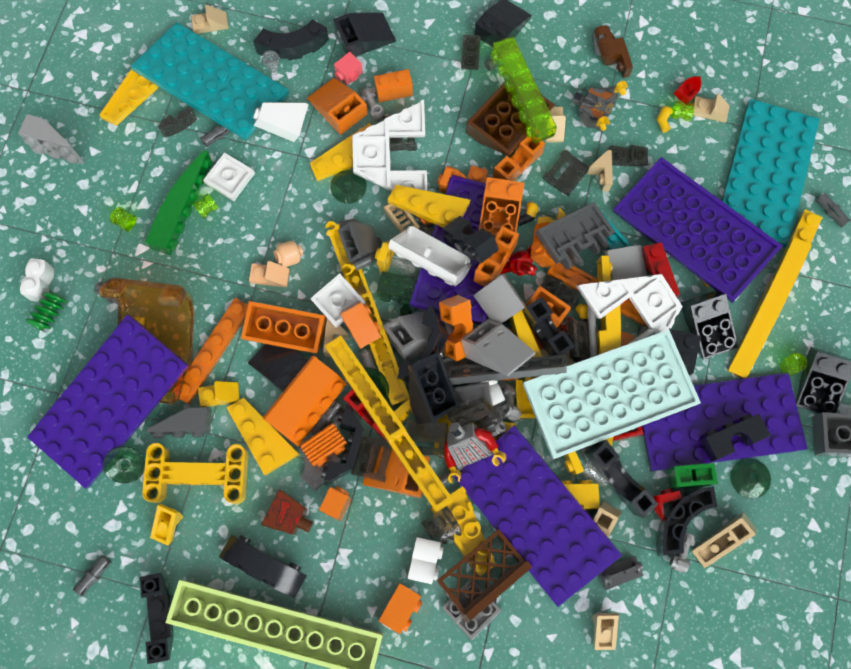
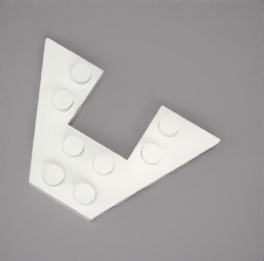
M424 100L408 109H403L398 114L391 115L384 119V121L374 126L372 125L362 132L352 135L354 174L391 192L395 185L427 191V170L390 171L389 138L425 137Z
M662 274L576 286L597 319L605 316L628 298L631 300L649 329L630 343L672 328L675 317L682 308L681 303Z

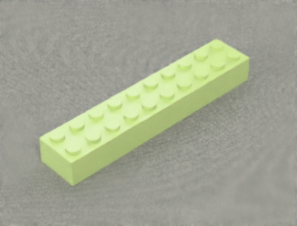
M179 580L165 622L331 669H375L383 638V633L188 580Z

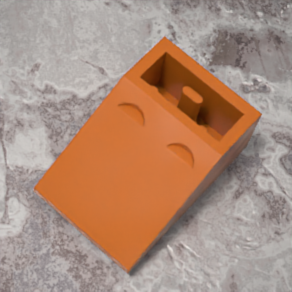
M335 78L307 97V100L339 135H342L368 115L367 104L354 90Z
M487 177L479 230L484 229L496 236L500 228L504 226L517 232L524 189L523 182Z
M539 286L526 306L543 297L553 313L551 314L552 322L558 329L572 307ZM530 327V330L541 352V350L544 347Z
M372 446L362 485L421 499L422 491L393 449ZM424 456V458H425V459L427 460V462L429 463V462H430V457H429V456Z

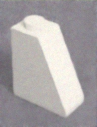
M262 103L260 108H256L254 111V126L295 142L300 135L308 104Z

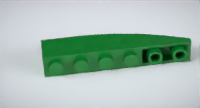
M204 150L188 166L167 194L145 241L150 249L171 255L173 250L177 248L179 235L185 229V221L191 215L192 205L198 199V191L200 186L204 184L205 174L212 165V159L208 151Z

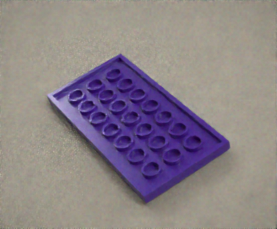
M662 157L613 209L616 215L654 244L662 242L664 250L668 255L715 291L725 293L727 300L731 303L738 298L783 246Z
M452 175L445 195L471 200L463 218L471 222L476 233L479 231L486 183ZM435 225L432 237L448 245L444 240L445 234L442 227ZM470 259L471 262L469 264H471V267L465 278L457 286L449 285L442 278L430 275L427 270L421 268L410 306L428 310L430 305L440 311V301L460 295L470 299L472 322L478 325L486 321L487 314L473 296L484 288V286L474 282L475 271L480 263L475 259Z
M126 315L27 438L87 489L94 483L190 365L131 315Z
M789 373L695 385L694 389L701 402L700 404L642 425L651 472L667 470L674 466L718 463L808 449ZM751 413L752 417L760 414L771 436L746 446L739 436L733 435L731 443L735 452L716 461H710L700 440L706 438L705 433L714 429L717 432L724 430L723 425L732 421L734 424L741 422L739 418Z
M514 425L496 440L499 446L498 450L506 454L504 463L500 457H497L500 464L495 466L492 462L493 454L465 466L460 471V481H458L457 476L454 478L461 487L465 488L468 496L496 531L500 529L521 557L531 564L532 568L529 572L556 606L559 607L618 560L622 553Z

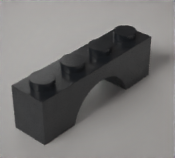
M608 441L595 443L584 452L634 515L644 518L658 505L647 489L638 484L626 472L619 460L620 456Z

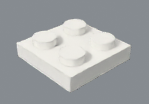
M224 153L203 181L209 187L235 201L255 175L253 169Z
M340 273L310 298L336 328L344 322L339 312L358 301L365 304L361 296Z

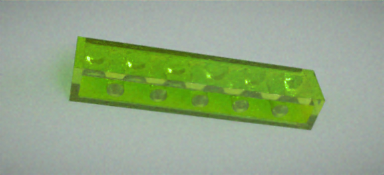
M514 36L493 43L491 58L498 65V73L505 80V88L512 95V103L519 110V118L526 125L528 137L532 138L534 144L554 137L557 126Z

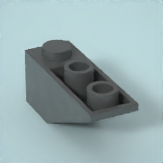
M207 407L186 408L147 428L146 432L152 435L153 438H165V435H172L174 438H184L188 434H192V437L201 438L204 437V434H211L212 411Z

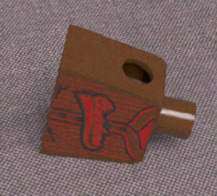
M279 489L261 525L295 535L298 529L309 533L314 522L305 518L308 511L307 508Z

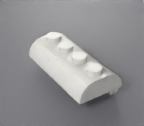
M412 225L408 226L405 231L392 238L389 242V249L395 252L398 257L408 259L414 266L424 268L430 275L442 278L449 285L457 286L465 278L471 267V264H469L471 260L468 256Z

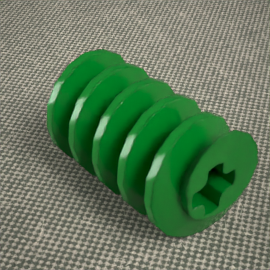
M44 292L43 296L46 300H38L42 306L35 305L34 308L37 310V313L30 312L33 319L26 318L28 324L46 333L43 330L44 328L51 329L48 322L55 323L52 315H60L56 309H64L60 303H68L66 299L54 292Z

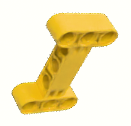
M153 443L149 445L146 451L142 490L143 498L152 503L162 502L166 497L167 484L224 485L225 500L232 504H240L246 497L248 451L241 445L234 444L227 450L226 463L169 462V449L159 443ZM161 449L162 454L160 457L155 458L156 450ZM241 450V457L234 459V452ZM159 468L160 474L158 477L154 478L153 472L155 469ZM239 469L240 477L234 480L232 473ZM157 488L158 495L152 499L151 492ZM238 489V498L232 500L231 492Z

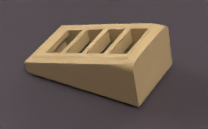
M392 204L384 206V213L400 233L405 231L404 227L410 223L417 229L420 227L409 212L399 208L400 211L393 214L392 212L397 210L398 207ZM402 213L404 214V216L400 217L399 219H396L397 216L401 215ZM406 218L408 219V221H406L405 223L400 224L401 221L405 220Z

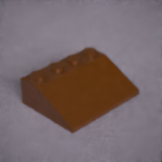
M512 74L467 121L466 133L478 143L509 156L554 108L555 104L519 77Z

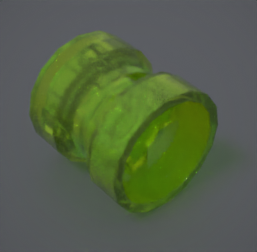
M675 101L672 119L683 118L684 121L690 122L695 105L693 103L683 104L681 101Z
M208 193L203 196L202 200L193 203V206L203 219L211 211L219 209Z
M117 207L110 215V222L114 225H119L122 230L128 232L135 226L137 217L132 213H127L122 207Z
M792 353L780 363L782 372L789 373V376L797 374L807 366V360L801 353Z

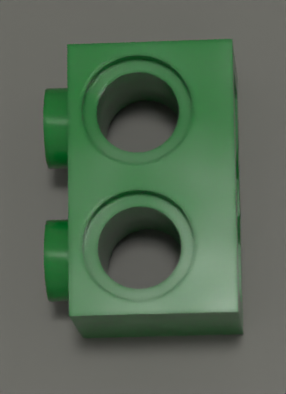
M715 463L674 466L668 469L670 488L705 487L718 484Z

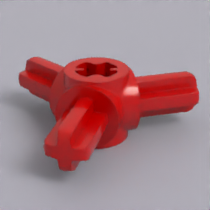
M532 245L526 251L513 253L500 275L512 272L517 276L525 274L534 276L537 267L532 264L533 260L530 258Z

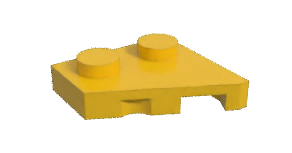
M390 240L383 242L382 247L377 249L375 255L379 272L386 275L395 253L389 249Z

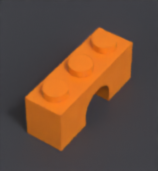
M531 132L519 144L517 151L512 157L506 156L494 167L493 178L515 181L543 154L545 143Z
M504 226L500 228L495 237L499 250L479 264L475 271L474 282L485 287L499 277L517 245L518 233Z
M456 295L440 301L439 307L441 320L454 325V329L444 345L445 356L459 361L466 357L461 339L473 330L470 299Z

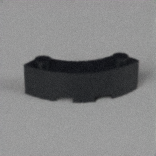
M312 19L303 28L289 33H275L263 28L253 43L257 54L273 60L278 58L296 60L310 52L315 53L327 43L329 37L327 27Z
M714 486L684 495L682 499L677 500L667 510L665 519L661 521L657 533V556L684 553V536L690 521L701 512L718 507Z
M234 535L229 537L219 558L246 572L247 575L258 581H263L290 597H296L307 576L300 571L302 567L293 562H290L288 565L249 544L251 540L243 535H240L239 538Z

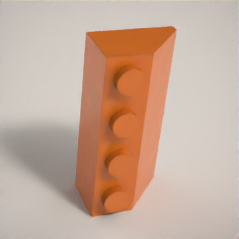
M249 301L241 339L317 354L325 335L327 317L325 315Z
M312 356L263 416V419L283 436L299 446L347 383L319 359Z

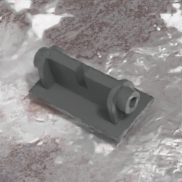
M636 556L610 565L599 574L605 590L644 576L642 573L643 565L637 561Z

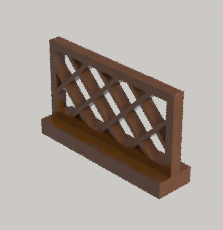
M498 529L437 579L436 582L467 623L528 572L532 566L521 557L505 535ZM496 536L503 542L502 550L492 549V539ZM479 550L488 551L487 563L476 561ZM491 552L502 553L501 564L491 563ZM505 554L513 555L518 562L514 566L505 565ZM462 564H473L472 576L461 574ZM476 565L487 566L486 578L475 576ZM490 567L501 568L499 579L490 578ZM448 576L457 577L456 589L448 588L443 580ZM460 578L471 579V591L459 590ZM475 580L486 581L485 591H474ZM459 593L470 594V603L465 608L458 601Z

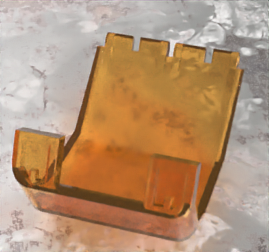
M111 278L103 284L99 290L100 297L117 299L118 325L126 315L144 317V327L190 365L193 354L195 311L193 297L187 290L180 285L123 278ZM188 368L162 398L160 403L174 405L179 400Z

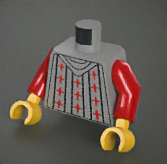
M458 422L450 425V432H448L447 441L444 444V458L447 468H450L448 481L451 484L453 483L452 475H456L458 481L461 479V473L459 470H456L455 466L462 468L493 454L492 462L495 466L500 464L497 457H500L503 463L505 462L506 454L498 450L499 446L490 431L478 428L473 423L462 427Z

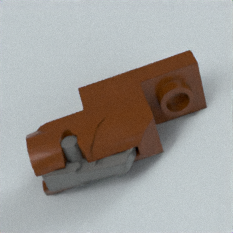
M608 25L595 28L592 35L595 55L601 57L604 65L617 64L618 72H621L622 78L629 77L633 65L624 38L615 39Z

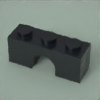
M458 216L442 228L445 234L444 240L449 246L456 247L459 252L467 254L470 259H475L479 263L484 262L499 250L494 235L484 229H480L475 233L471 222L461 216Z
M540 297L522 310L529 326L549 356L565 354L575 347L566 332L558 330L552 322L551 314L553 313L543 297Z
M751 413L739 418L741 422L734 424L732 421L723 425L724 430L717 432L714 429L705 433L706 438L700 440L710 461H716L735 452L731 443L733 435L739 436L746 446L771 436L760 414L753 417Z

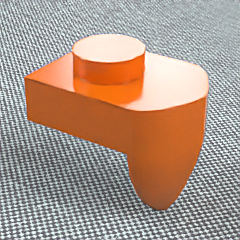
M447 165L444 173H440L437 181L439 192L446 194L452 175L463 178L467 177L458 169Z

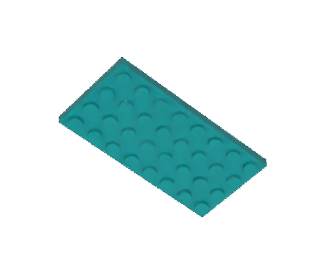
M178 22L131 65L132 71L244 140H247L258 128L254 126L255 119L253 114L255 109L260 108L262 103H281L289 95V89Z
M750 98L745 110L721 201L779 242L783 247H786L792 236L820 119Z

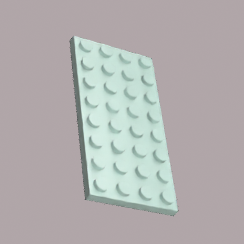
M669 330L567 366V373L542 375L522 383L552 460L701 403Z

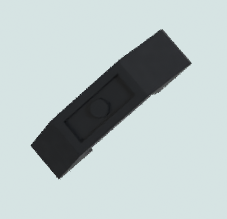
M430 305L423 315L421 324L434 330L429 335L426 348L421 353L419 360L436 352L441 354L449 336L445 323L441 320L440 311ZM404 360L398 371V379L409 382L408 365L413 364L412 362Z
M346 405L345 410H340L337 420L341 422L339 428L351 431L347 442L351 446L349 452L345 451L342 463H345V465L330 461L328 467L324 466L321 478H325L324 485H328L352 472L364 429L350 405Z
M162 573L139 577L141 598L147 599L150 641L145 642L147 664L168 661L171 657L174 638L173 625L165 623L171 607L169 591Z

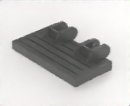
M595 202L535 232L555 264L561 262L566 269L572 267V262L576 265L581 263L579 252L587 248L595 255L600 253L601 249H607L609 244L606 238L615 233Z

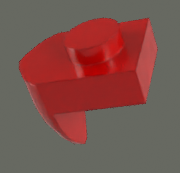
M692 76L686 79L673 94L687 105L701 89V76Z
M671 488L660 491L661 495L653 496L658 503L654 510L662 520L665 519L663 503L682 499L680 491L673 492Z

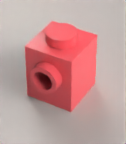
M351 52L334 64L336 78L339 81H343L346 85L356 81L359 75L363 73L362 63Z

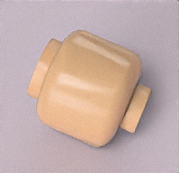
M292 240L278 244L276 250H274L277 264H281L284 267L298 264L301 256H303L301 246Z

